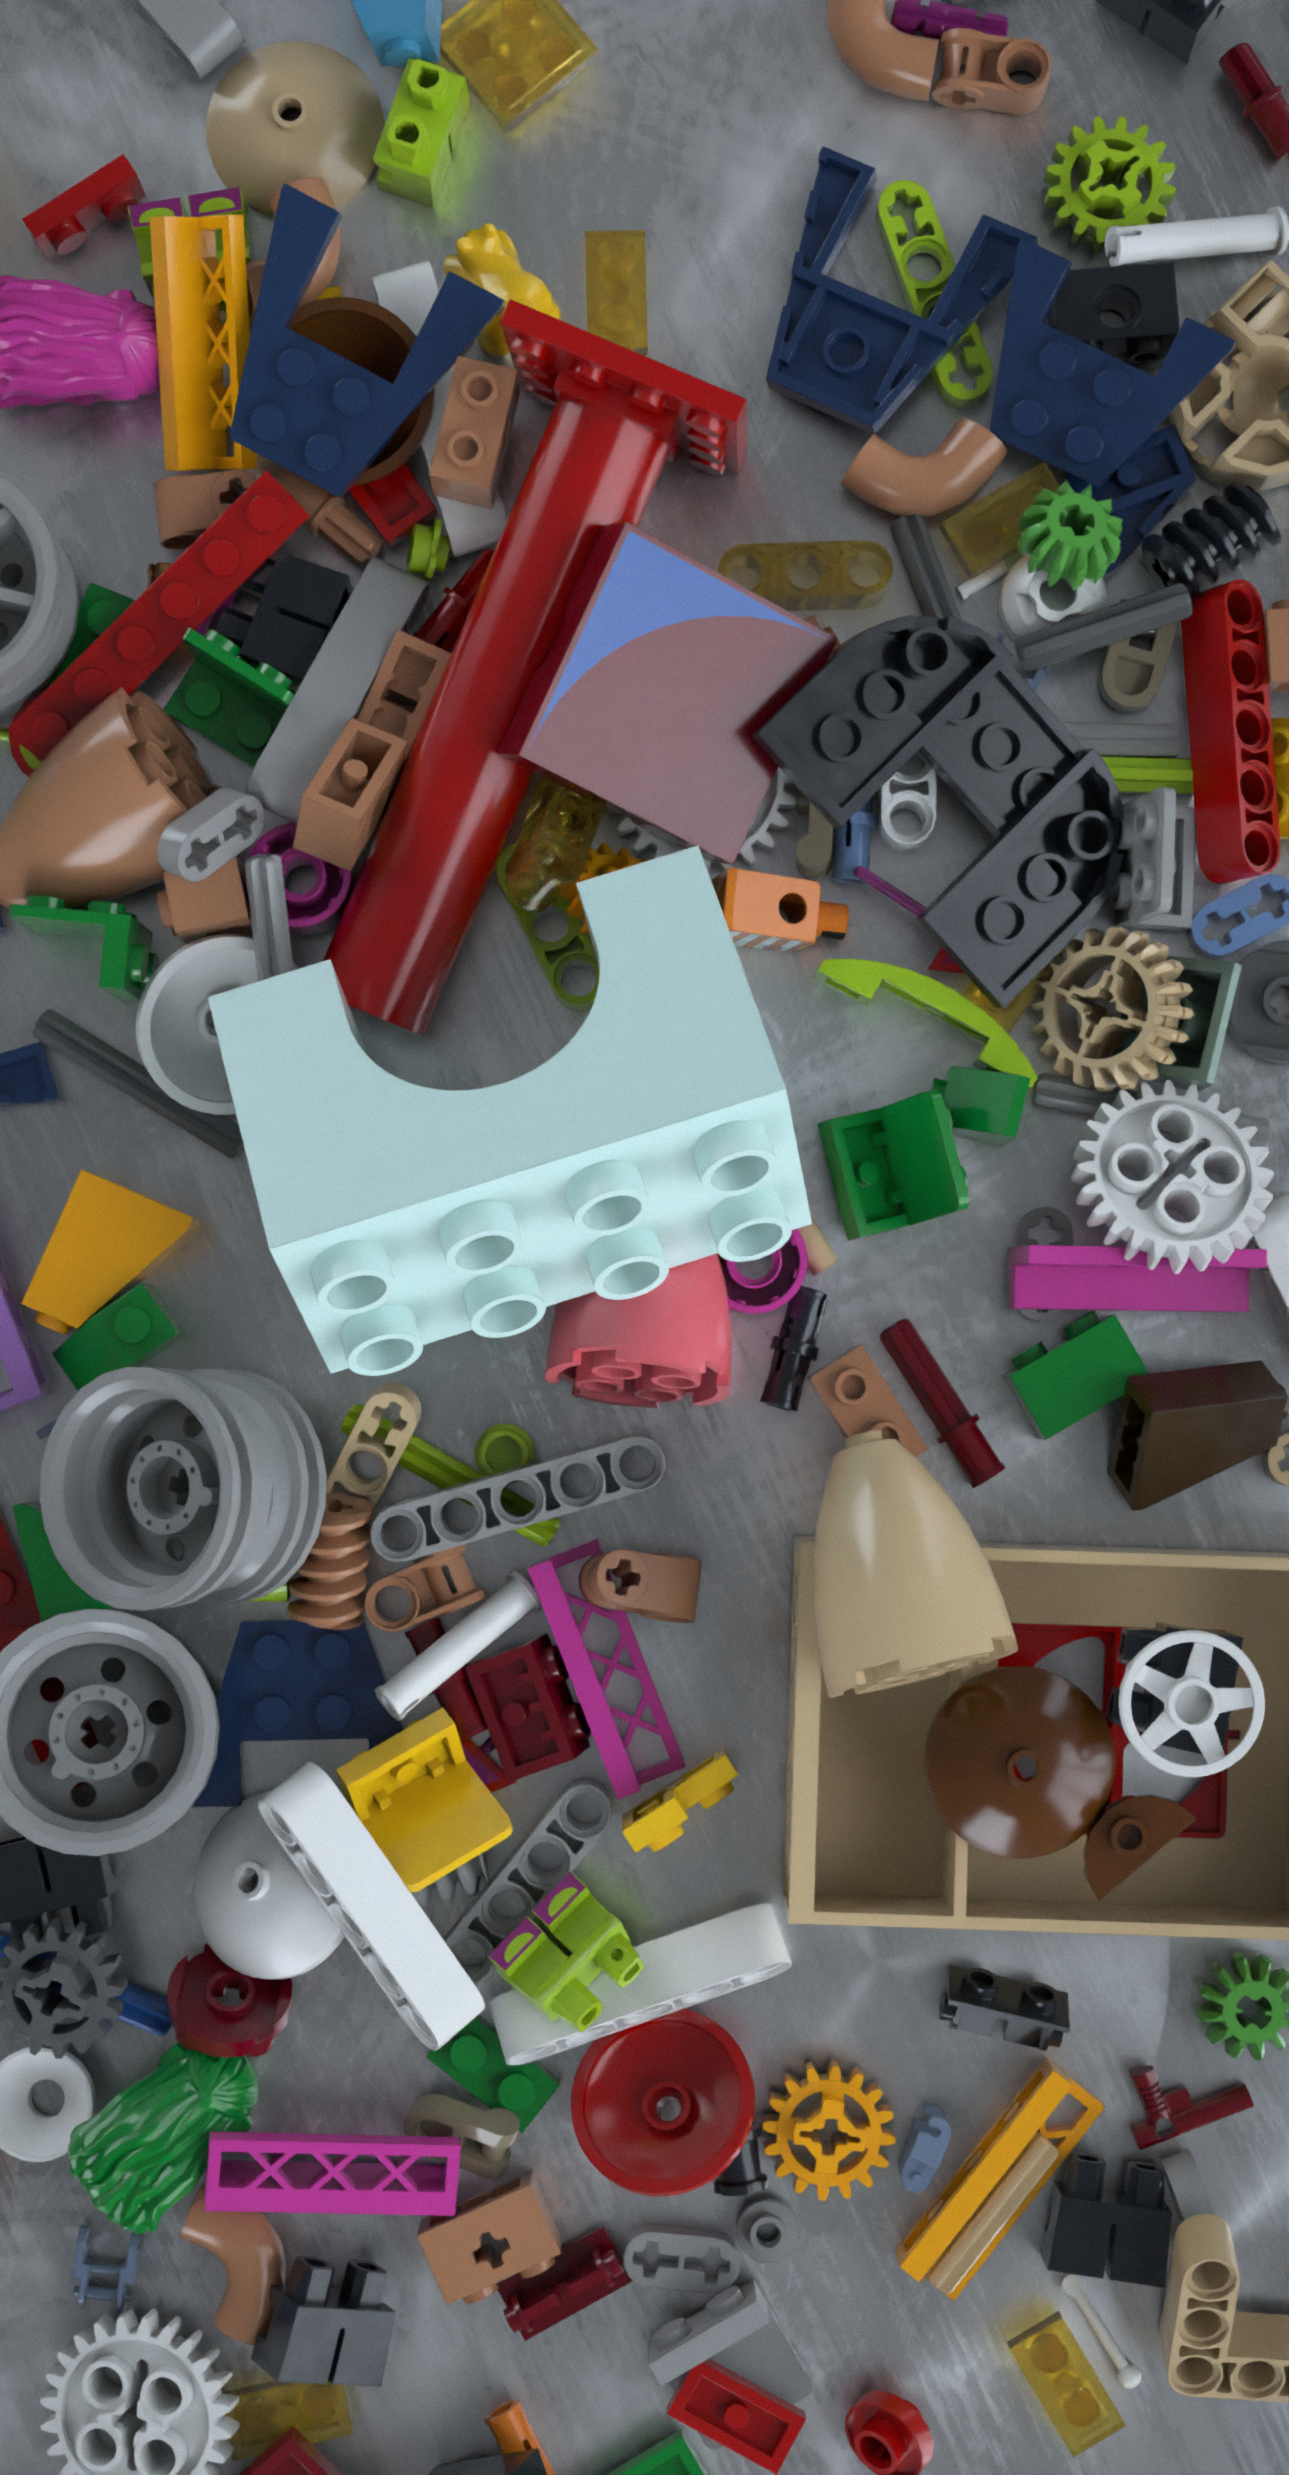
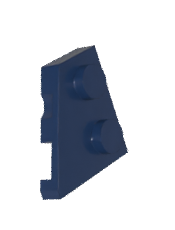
M1175 425L1154 432L1100 488L1091 485L1092 499L1098 502L1112 498L1110 515L1123 519L1122 532L1118 538L1121 541V550L1115 563H1111L1103 577L1104 580L1110 578L1142 543V540L1154 530L1193 487L1197 480ZM1063 470L1059 474L1062 482L1067 481L1075 493L1080 494L1083 489L1090 485Z

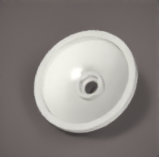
M219 934L204 937L183 946L170 955L156 969L142 993L136 1016V1039L141 1059L146 1070L157 1085L172 1099L192 1110L214 1115L236 1114L215 1026L208 1023V1014L211 1011L208 997L258 982L252 936ZM292 960L293 970L300 969Z
M268 1791L243 1800L240 1806L231 1808L210 1832L203 1845L196 1867L194 1905L200 1929L207 1943L225 1964L244 1975L272 1980L292 1978L315 1968L332 1954L345 1935L263 1819L258 1808V1802L271 1792ZM256 1871L258 1874V1885L252 1891L251 1879Z

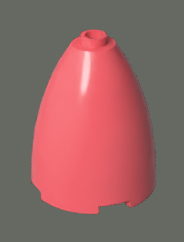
M719 1253L669 1268L666 1279L658 1287L638 1297L612 1300L601 1297L595 1291L557 1303L551 1326L546 1360V1381L548 1383H560V1379L573 1384L572 1396L619 1406L659 1409V1402H676L682 1400L685 1396H693L692 1404L705 1406L725 1399L730 1393L732 1335L730 1308L727 1302L728 1292Z

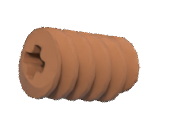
M332 1491L331 1493H326V1508L319 1535L305 1562L296 1571V1573L303 1576L295 1578L289 1583L290 1593L301 1598L289 1603L287 1613L291 1618L308 1623L314 1627L333 1630L351 1629L358 1627L364 1622L361 1615L365 1608L366 1598L363 1590L368 1582V1575L364 1568L367 1567L370 1558L366 1545L371 1538V1528L367 1522L371 1520L374 1508L366 1499L343 1492Z

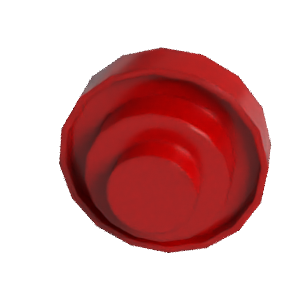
M872 2390L864 2393L845 2417V2432L851 2448L859 2460L877 2475H919L933 2457L934 2442L929 2427L923 2420L918 2408L908 2400L887 2391Z

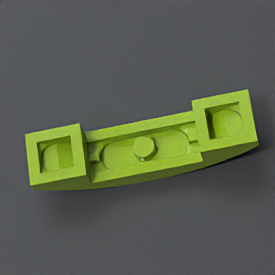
M825 959L817 970L815 979L866 1007L879 986L983 1043L972 1064L980 1070L1029 1077L1031 1079L1028 1091L1033 1088L1038 1079L1029 1060L1019 1046L991 1016L968 998L928 976L888 963L864 959Z

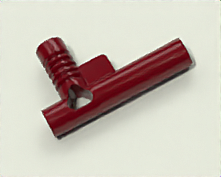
M1152 2065L1135 2069L1130 2074L1147 2117V2121L1130 2127L1139 2150L1146 2149L1254 2107L1245 2083L1193 2103L1185 2087H1179L1163 2094ZM1160 2117L1166 2118L1172 2123L1169 2128L1155 2132L1156 2123Z

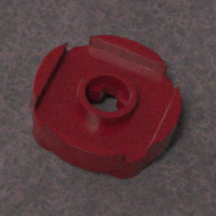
M205 1944L203 1953L195 1955L189 1961L188 1955L176 1965L169 1979L167 1989L168 2014L175 2028V2036L178 2043L186 2049L197 2050L216 2057L228 2058L244 2055L259 2057L266 2054L272 2049L274 2039L284 2030L291 2015V1978L271 1980L244 1975L225 1964L214 1953L209 1944ZM227 1989H236L239 1991V1999L243 2001L236 2005L226 2006L216 2001L214 1997H224Z

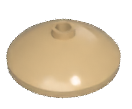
M289 41L271 44L251 52L238 61L224 75L212 96L208 108L206 139L214 168L227 189L241 187L249 208L263 215L275 218L269 201L273 193L280 189L284 183L288 184L307 177H320L325 180L336 211L351 203L367 187L379 167L373 161V157L385 122L382 107L372 83L354 62L343 54L320 44ZM294 107L302 111L299 118L294 121H285L281 118V114L287 108Z

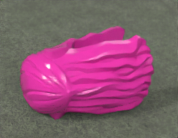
M10 275L0 276V410L16 408L21 405L39 408L60 401L76 406H88L103 401H135L143 395L154 394L160 390L155 308L137 301L131 290H115L106 296H102L57 280H26Z

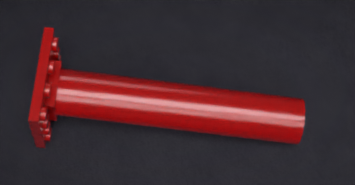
M511 299L505 309L500 325L514 368L518 370L519 382L525 384L523 391L528 396L555 407L323 958V961L331 959L349 1006L423 1036L534 774L533 771L505 758L497 752L534 672L548 656L556 641L566 602L602 525L628 522L638 527L666 459L673 461L677 449L691 455L689 462L692 465L717 476H722L724 469L738 474L747 454L746 398Z

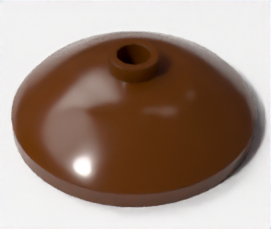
M351 297L326 298L306 304L297 309L289 326V329L392 384H394L416 339V335L406 323L386 308L363 299ZM435 387L432 389L431 395L416 412L414 411L392 436L393 439L353 486L380 480L396 471L411 458L429 429L435 405Z
M1006 1666L972 1677L953 1691L943 1702L927 1734L924 1747V1774L930 1797L943 1820L959 1837L972 1846L996 1856L1016 1859L1035 1858L1057 1852L1069 1846L1085 1834L1098 1819L1112 1790L1115 1775V1751L1113 1740L1103 1715L1089 1696L1079 1687L1060 1675L1044 1669L1029 1666ZM1023 1756H1030L1034 1758L1036 1763L1035 1772L1029 1778L1021 1779L1016 1777L1013 1771L1016 1760Z

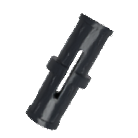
M801 1286L791 1300L788 1301L787 1311L779 1336H773L770 1349L774 1350V1354L759 1402L790 1412L798 1411L801 1391L810 1362L816 1361L819 1348L815 1347L830 1295Z

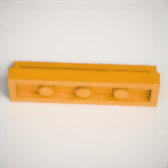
M244 215L149 217L165 471L257 469L256 453L234 442V456H228L226 436L228 425L232 426L250 341ZM222 229L223 257L219 262L216 257L215 230ZM222 298L226 303L227 320L224 326L220 321L219 304ZM225 362L230 367V385L228 389L223 382V366Z
M1045 2057L896 2247L895 2253L899 2267L918 2282L923 2277L927 2279L925 2274L1033 2136L1038 2132L1047 2139L1060 2138L1054 2145L1058 2150L1056 2160L954 2291L949 2294L944 2293L955 2301L1105 2109L1104 2103ZM1067 2093L1071 2094L1085 2106L1070 2125L1046 2128L1045 2121Z

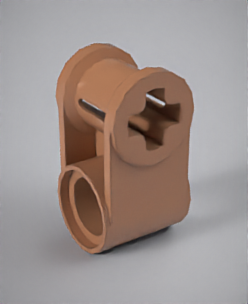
M955 28L943 32L940 40V48L944 52L940 80L934 83L932 88V97L936 102L954 109H980L1008 113L1015 116L1028 115L1036 111L1043 104L1051 73V58L1047 49L1039 42L1031 39L990 35L969 28ZM966 64L965 73L961 75V65ZM1024 70L1030 72L1036 78V81L1028 85H1020L1014 83L1008 75L1014 71Z
M232 469L230 471L202 475H175L157 480L153 487L161 546L172 550H186L258 478L246 470Z
M463 1544L414 1560L413 1564L389 1573L375 1581L366 1593L364 1603L366 1615L371 1623L384 1631H400L434 1616L438 1618L486 1598L484 1589L476 1588L463 1556L467 1549L466 1545ZM443 1566L448 1567L457 1589L456 1592L451 1590ZM391 1585L404 1589L409 1595L411 1602L409 1612L402 1618L394 1620L381 1615L376 1606L378 1592L384 1587Z
M627 1549L614 1550L609 1553L597 1554L584 1563L578 1576L579 1589L583 1597L591 1605L599 1608L636 1613L642 1617L660 1621L694 1623L702 1561L678 1555L649 1554ZM612 1569L614 1576L621 1577L622 1584L620 1588L616 1589L615 1583L606 1581L607 1570Z

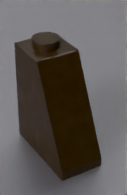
M1261 1360L1127 1376L1108 1474L1132 1511L1146 1509L1276 1446L1282 1420L1286 1418L1289 1409L1286 1390L1276 1381Z

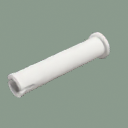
M1280 206L1269 207L1266 213L1124 227L1111 226L1105 236L1106 257H1110L1108 263L1112 267L1123 264L1267 251L1271 256H1279L1284 253L1288 245L1289 222L1284 209Z
M511 1571L507 1574V1583L386 1683L374 1690L377 1693L378 1700L392 1717L398 1721L403 1719L407 1712L530 1610L537 1613L543 1608L536 1590L521 1574L516 1571Z

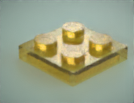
M471 0L441 24L440 54L458 75L466 77L468 88L507 134L599 60V49L558 0Z

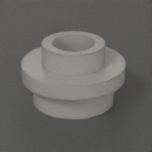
M760 2199L754 2201L742 2211L738 2219V2242L745 2254L753 2260L761 2263L778 2262L787 2257L797 2243L798 2224L796 2217L787 2205L778 2200ZM764 2223H772L780 2231L775 2240L764 2242L757 2237V2229Z

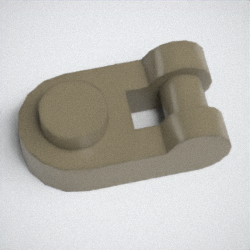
M1179 621L1140 634L1152 639L1150 651L1129 646L1130 638L1107 646L1099 674V689L1103 699L1109 706L1119 711L1134 712L1143 709L1155 698L1162 684Z
M799 790L798 816H809L808 834L801 837L796 844L797 870L806 880L819 881L827 877L831 871L834 827Z
M431 2093L420 2096L413 2103L404 2122L405 2136L460 2137L459 2168L493 2179L503 2176L508 2169L511 2158L509 2147L516 2141L520 2121L514 2112L499 2107L486 2111L446 2095ZM430 2156L432 2158L445 2162V2157Z

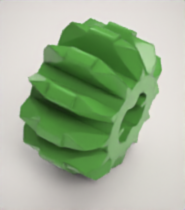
M1067 481L1057 488L1056 493L1043 488L1041 493L1036 495L1033 504L1024 510L1019 522L1021 535L1017 542V553L1030 556L1027 563L1028 574L1044 570L1048 573L1049 587L1057 583L1060 578H1063L1073 591L1082 586L1085 579L1096 584L1099 579L1104 577L1107 568L1111 563H1115L1121 550V541L1118 538L1122 532L1123 519L1110 515L1112 498L1098 502L1092 499L1091 484L1083 489L1080 494L1075 493Z
M1236 1952L1232 1955L1233 1971L1227 1972L1218 1962L1211 1964L1210 1970L1219 1980L1215 1986L1207 1982H1199L1197 1984V1992L1211 2002L1195 2008V2016L1201 2022L1211 2023L1205 2032V2037L1213 2045L1225 2040V2052L1230 2057L1238 2058L1247 2045L1250 2055L1255 2060H1262L1265 2054V2041L1269 2040L1278 2050L1285 2049L1286 2042L1278 2031L1281 2027L1289 2029V2012H1286V2010H1289V1990L1286 1989L1289 1985V1973L1284 1968L1271 1972V1960L1263 1954H1259L1249 1967L1246 1957L1241 1952ZM1246 1995L1258 2007V2010L1250 2017L1237 2004Z

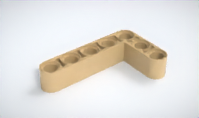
M1197 2214L1185 2219L1178 2226L1175 2233L1160 2324L1168 2383L1176 2392L1191 2397L1289 2403V2315L1236 2312L1240 2273L1229 2225L1225 2220L1211 2214Z

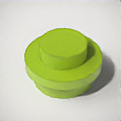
M498 1424L485 1430L479 1437L474 1450L475 1463L482 1475L494 1474L534 1462L535 1447L530 1436L520 1427L512 1424ZM520 1480L512 1481V1482H510V1483H508V1484H512V1483L518 1482V1481H520Z

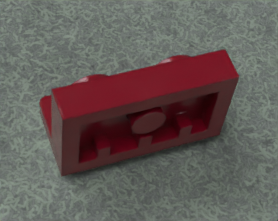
M546 1633L531 1639L527 1643L472 1662L465 1667L508 1782L571 1761L590 1747L588 1738L591 1735V1730L581 1704L578 1702L574 1703L566 1683L569 1674L558 1646H552Z

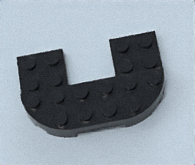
M914 615L899 617L870 627L838 646L831 652L833 656L751 736L834 828L841 827L917 751L926 759L996 839L916 920L996 1008H1005L1092 920L1107 900L1116 882L1123 854H1118L1119 819H1124L1121 798L1113 776L1095 748L1084 749L1008 662L1014 655L1001 642L977 626L951 617H914Z

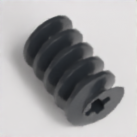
M1233 482L1223 489L1222 497L1212 495L1203 502L1202 510L1192 508L1183 514L1182 524L1171 521L1162 528L1161 536L1156 534L1147 536L1142 540L1141 550L1143 561L1159 589L1176 583H1182L1190 596H1196L1200 593L1196 578L1197 574L1201 573L1207 581L1215 584L1220 580V573L1216 564L1218 561L1221 560L1228 569L1234 572L1241 567L1237 549L1241 547L1249 557L1255 559L1261 555L1260 545L1257 540L1259 535L1269 544L1275 546L1281 542V534L1272 512L1262 496L1251 486H1244Z

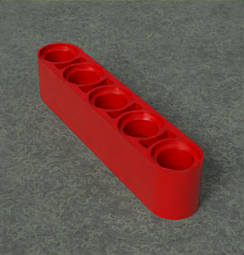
M1243 579L1233 580L1201 591L1196 596H1190L1192 615L1187 619L1181 620L1191 769L1193 771L1192 783L1197 853L1203 874L1212 883L1218 885L1271 873L1278 865L1281 850L1264 613L1261 597L1256 588L1250 582Z

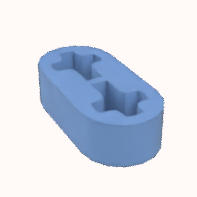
M1264 875L1206 904L1192 916V928L1188 929L1186 933L1189 946L1196 954L1203 958L1216 960L1226 957L1280 929L1289 922V880L1281 875ZM1264 888L1268 895L1276 893L1281 895L1283 903L1276 908L1279 918H1274L1269 911L1250 918L1246 909L1262 898L1259 889ZM1211 915L1216 923L1235 916L1239 925L1229 930L1223 936L1226 945L1221 946L1216 939L1206 942L1202 937L1201 932L1208 926L1207 916Z

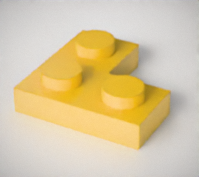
M723 1747L623 1814L622 1833L635 1853L649 1845L653 1852L666 1847L684 1833L681 1825L684 1823L683 1821L688 1819L687 1809L700 1802L704 1809H707L725 1798L735 1789L730 1781L737 1777L739 1773L725 1748Z

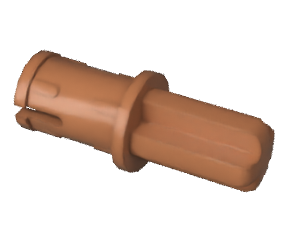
M287 469L278 477L277 481L311 515L306 522L310 525L309 532L314 537L324 536L360 566L369 563L377 555L382 546L380 536L344 507L345 500L343 497L340 498L336 495L332 497L323 488Z

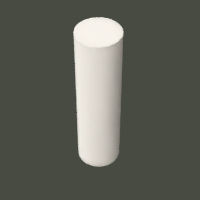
M1000 560L957 586L956 592L961 600L967 599L1009 572L1006 563Z

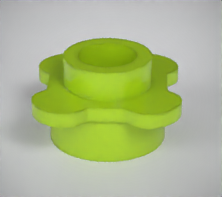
M435 518L434 524L431 526L415 523L408 547L406 571L422 574L421 578L428 582L429 578L433 577L434 571L444 572L449 553V536L440 534L442 519Z

